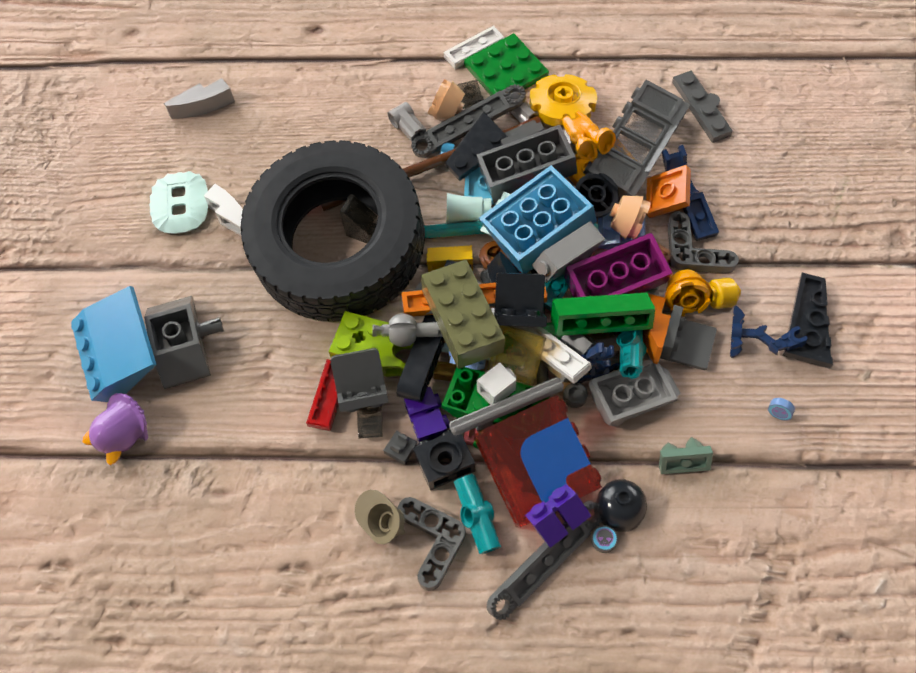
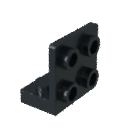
M525 273L496 274L494 316L498 325L546 327L547 317L543 314L545 275Z

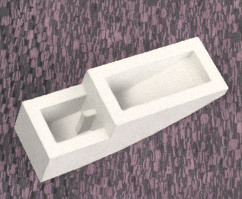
M214 184L204 195L209 208L215 211L221 225L241 236L240 226L243 209L228 192Z

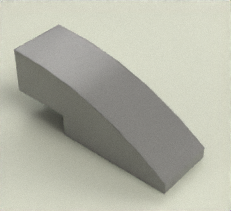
M221 78L205 88L199 83L165 102L164 105L171 119H179L210 113L235 101L230 87Z

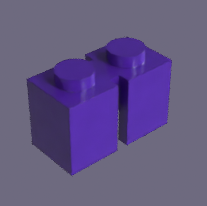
M431 386L427 388L421 403L404 399V404L410 421L414 425L413 429L418 442L438 438L441 433L450 428L446 414L441 415L439 410L442 407L438 393L433 394Z
M567 484L554 490L552 495L548 497L549 501L536 504L525 515L550 548L569 534L554 512L557 511L572 530L591 517V514L578 495Z

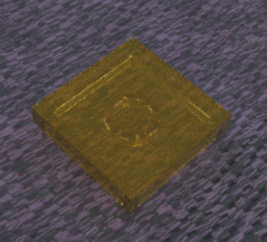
M499 325L505 337L504 353L490 357L487 370L489 371L498 363H501L505 368H510L514 372L516 381L530 386L534 385L546 338L512 326Z

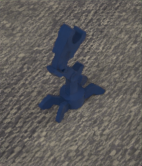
M734 306L730 349L731 358L736 357L742 351L741 346L743 342L741 338L759 339L775 355H778V351L785 349L790 351L807 343V336L802 338L795 337V335L800 333L801 328L799 326L792 328L777 340L765 333L767 325L759 326L757 329L742 328L745 314L738 306Z
M597 343L588 350L586 355H581L591 363L592 368L588 371L589 375L582 376L576 383L582 384L584 381H589L609 374L613 370L620 369V363H615L611 366V360L603 361L614 356V346L611 345L604 348V343Z

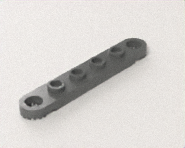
M519 84L510 85V87L502 91L500 90L456 114L454 117L434 126L424 134L414 138L411 144L413 153L417 157L425 158L439 151L444 143H453L467 135L483 112L494 121L516 109L526 100L525 89ZM513 92L521 94L517 100H513L509 96ZM419 143H427L426 150L420 151L417 149Z
M593 501L584 502L583 504L587 510L594 509L592 519L586 520L574 530L565 521L562 525L569 534L551 548L544 542L489 597L487 611L491 616L499 620H505L506 617H510L513 610L517 606L520 607L589 537L590 532L596 526H599V523H602L601 516L599 515L600 511L598 510L599 504ZM500 599H504L505 605L503 609L497 611V602H500Z

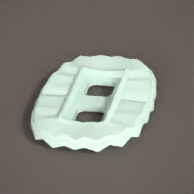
M190 171L167 174L164 178L158 179L155 186L152 187L149 204L154 226L158 230L169 234L186 233L197 229L205 221L208 213V204L204 197L208 192L205 179L200 174H194ZM185 188L186 194L184 196L172 197L173 189ZM186 206L184 214L173 215V207Z

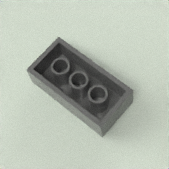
M561 125L477 154L480 171L493 203H497L498 199H501L503 192L514 193L551 165L564 178L578 173L576 157Z

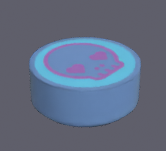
M774 398L769 404L768 411L777 419L790 420L794 414L795 407L784 398Z

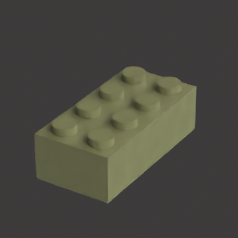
M467 259L421 275L422 292L458 369L504 353L505 337Z

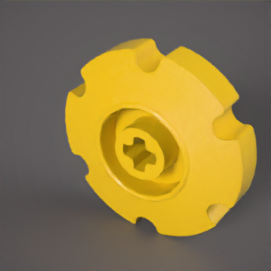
M565 74L563 77L551 75L536 82V88L530 91L529 104L533 111L539 113L541 122L551 126H562V119L568 116L571 120L576 119V111H581L591 118V112L596 110L597 93L594 87H588L587 81L580 77Z

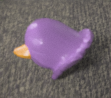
M116 393L112 395L107 403V409L93 420L82 442L85 445H92L99 452L105 453L106 461L110 466L115 464L122 452L130 449L139 438L144 441L148 440L144 410H142L137 401H134L127 394Z

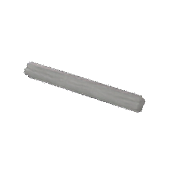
M559 377L553 378L449 423L450 430L454 436L462 434L561 392L564 384Z

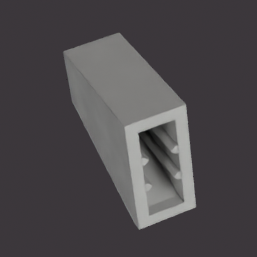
M590 221L544 250L532 266L538 274L545 275V283H548L564 275L567 266L589 258L605 238Z

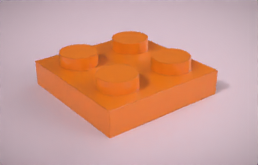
M687 165L647 178L646 201L651 202L646 215L649 218L690 206L691 169Z

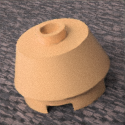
M444 79L427 114L435 117V120L443 121L454 117L455 114L462 111L465 105L462 103L465 93L453 81L449 82Z
M623 195L619 204L615 203L611 210L610 216L613 218L610 227L624 239L627 237L631 239L637 238L642 229L646 213L648 214L651 202L644 200L643 196Z

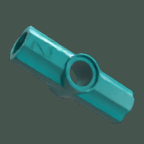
M643 330L621 331L616 340L620 346V374L631 379L638 378L643 371V356L647 351V347L643 342Z
M470 474L455 480L454 485L462 504L460 511L461 521L465 527L471 529L479 554L483 555L499 549L501 544L492 522L494 520V509L489 501H484L476 476Z

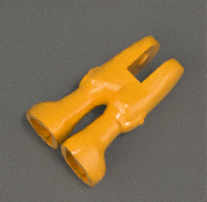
M581 111L575 112L576 119L571 120L568 116L562 119L564 129L570 137V141L576 145V153L581 159L595 160L598 155L597 149L603 155L608 153L615 144L616 135L610 128L604 127L599 130V127Z

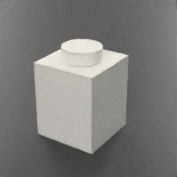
M498 363L477 380L478 393L490 405L505 399L516 390V376L510 368H505L501 363Z

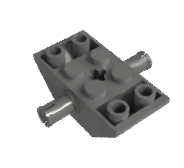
M192 296L147 308L144 316L147 333L156 361V368L164 389L211 376L203 339L204 336L224 331L220 317L200 323Z

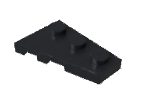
M483 112L446 161L447 168L461 181L479 168L477 154L502 146L501 140L508 136Z

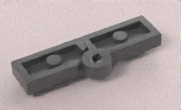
M692 70L674 76L672 80L673 85L683 100L690 104L689 109L710 141L714 143L730 137L732 129L718 110L720 104L719 96L713 93L707 94Z

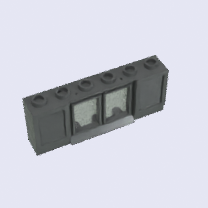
M648 80L644 81L641 88L636 87L631 96L632 102L628 101L622 110L624 115L622 117L618 116L612 126L614 128L613 132L616 135L614 146L608 153L603 155L597 149V158L593 163L589 161L583 172L584 174L604 173L611 177L618 187V203L623 195L636 196L639 193L644 181L649 176L690 106L682 98Z

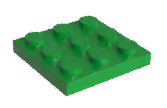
M515 33L464 59V66L490 96L514 84H519L524 89H527L536 84L540 79L549 76L547 68Z

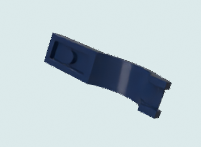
M680 145L678 147L679 152L669 154L667 149L662 151L665 172L687 165V153L684 145ZM690 180V206L683 208V210L689 216L690 227L697 242L717 236L719 230L703 192H699Z

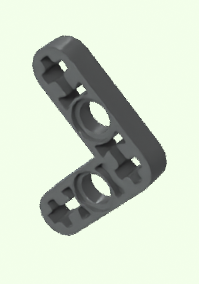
M680 211L670 215L667 226L669 251L671 254L670 263L673 268L680 271L693 270L695 272L731 273L735 270L739 261L736 253L730 250L692 248L689 216ZM677 221H679V223L682 224L680 229H678ZM674 238H683L686 243L678 244ZM680 252H683L682 259L684 261H681V259L679 258ZM706 257L710 263L703 264L698 258Z
M407 497L402 499L398 505V508L404 514L405 522L437 538L417 575L420 586L424 590L433 591L440 586L466 536L465 527L459 520L415 498ZM411 505H414V511L421 514L420 521H417L418 515L412 512L406 515L404 507L409 508ZM430 515H434L439 519V523L435 527L426 526L424 521ZM444 521H446V528L454 530L457 527L460 536L455 535L453 538H450V532L444 528L442 529ZM439 549H446L449 552V558L442 562L435 559V552ZM430 562L436 567L443 568L441 571L436 568L434 572L435 582L429 581L428 584L425 583L423 575H429L433 569V566L429 564Z

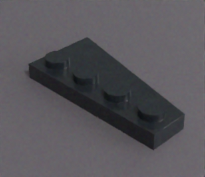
M801 273L788 331L799 326L801 328L800 333L795 335V337L802 338L807 336L808 339L807 343L801 347L790 351L785 349L783 356L831 369L833 357H831L830 351L832 345L828 329L830 323L829 316H827L828 302L825 278Z

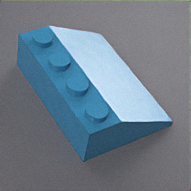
M552 165L479 217L480 222L509 260L521 273L525 274L534 268L532 264L544 250L591 221L594 224L597 222L594 206Z
M128 286L84 308L71 321V328L74 332L76 347L79 351L81 366L84 371L91 401L108 402L110 397L116 393L126 394L156 366L133 286Z

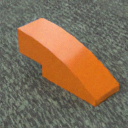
M648 293L656 310L653 329L643 330V342L647 347V353L652 362L658 364L671 315L662 313L666 298Z

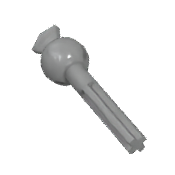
M404 313L393 316L389 324H383L382 326L372 325V337L379 335L389 337L391 343L400 347L410 346L416 341V337H443L437 322L416 323L414 317Z

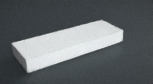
M492 26L445 51L444 58L456 70L464 65V59L505 37L495 26Z

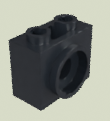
M447 430L441 433L440 437L433 440H423L413 448L416 460L430 491L476 471L474 459L462 434L454 436L451 430ZM444 458L452 460L448 465L439 463Z

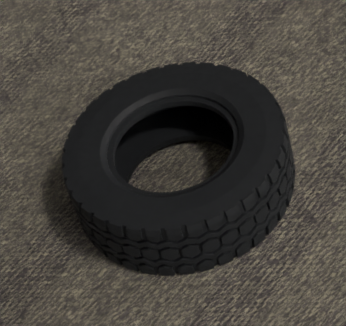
M332 140L324 141V143H312L308 147L305 145L295 149L296 151L293 153L291 151L282 156L283 159H278L270 165L271 168L266 169L260 175V180H256L252 186V192H249L245 200L246 205L243 206L240 226L245 255L267 292L274 300L291 312L302 315L305 318L313 320L316 318L318 321L327 322L329 320L333 322L341 321L345 311L366 316L373 313V310L377 309L378 311L386 306L388 301H393L399 296V292H403L408 286L409 280L413 279L417 271L416 268L420 265L425 244V228L418 197L405 171L396 161L391 160L390 156L382 151L379 152L378 149L369 145L366 147L362 143H351V141L339 140V142ZM337 200L354 201L367 206L378 216L377 226L372 238L359 252L349 258L337 262L320 263L307 260L293 251V237L299 223L311 210L322 204Z

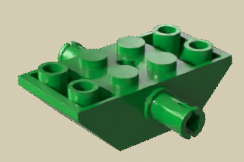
M503 363L505 368L510 366V369L515 374L518 365ZM456 367L442 403V408L458 419L489 406L490 404L477 391V380L487 372L467 367L460 369ZM516 382V390L508 397L530 389L533 386ZM549 397L495 419L492 427L498 429L506 438L521 439L530 437L539 430ZM479 431L473 446L480 449L482 443V450L487 451L490 442L487 440L486 432Z

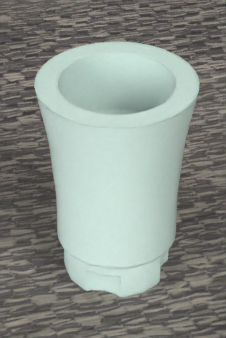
M447 193L446 224L480 221L479 217L491 209V198Z

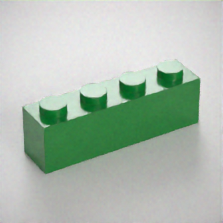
M648 293L559 298L552 300L551 321L557 336L653 329L656 309Z

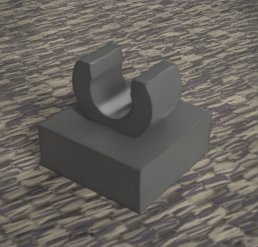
M396 430L383 451L384 454L405 465L414 452L413 448L418 443Z

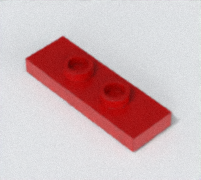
M327 359L306 424L307 427L331 431L339 404L331 361Z

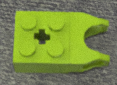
M345 311L328 352L331 358L334 355L376 348L379 351L383 376L391 377L401 376L405 367V363L396 358L395 355L400 350L412 349L413 344L400 347L391 343L389 337H383L382 335L372 337V325L382 326L383 324H389V322Z

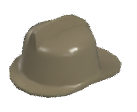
M368 490L358 497L355 504L356 520L377 544L385 545L405 533L403 529L405 524L403 512L378 490Z

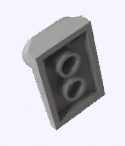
M651 359L643 362V371L638 378L623 377L620 374V370L591 379L589 383L592 398L602 419L606 424L614 427L620 426L627 419L677 401V397L680 394L668 369L663 368L659 363L654 364Z

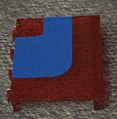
M557 395L473 435L516 528L529 524L530 521L525 515L536 504L549 501L548 497L552 495L553 491L565 484L579 498L602 488L600 473L595 467L592 468L588 460L590 453L584 444L581 445L577 437L579 435L578 428L573 421H569L566 414L568 412L567 406L562 399L559 400Z

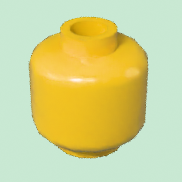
M720 278L709 282L711 286L709 305L712 308H730L737 304L741 295V289L732 278Z

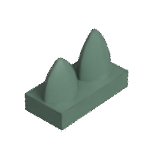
M693 437L687 441L685 448H677L668 442L660 450V473L711 470L713 457L711 446H703L701 442Z

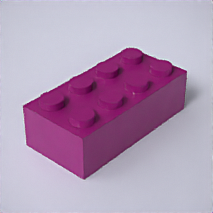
M649 233L567 266L564 279L573 297L644 293L666 284L672 275V271L653 234Z

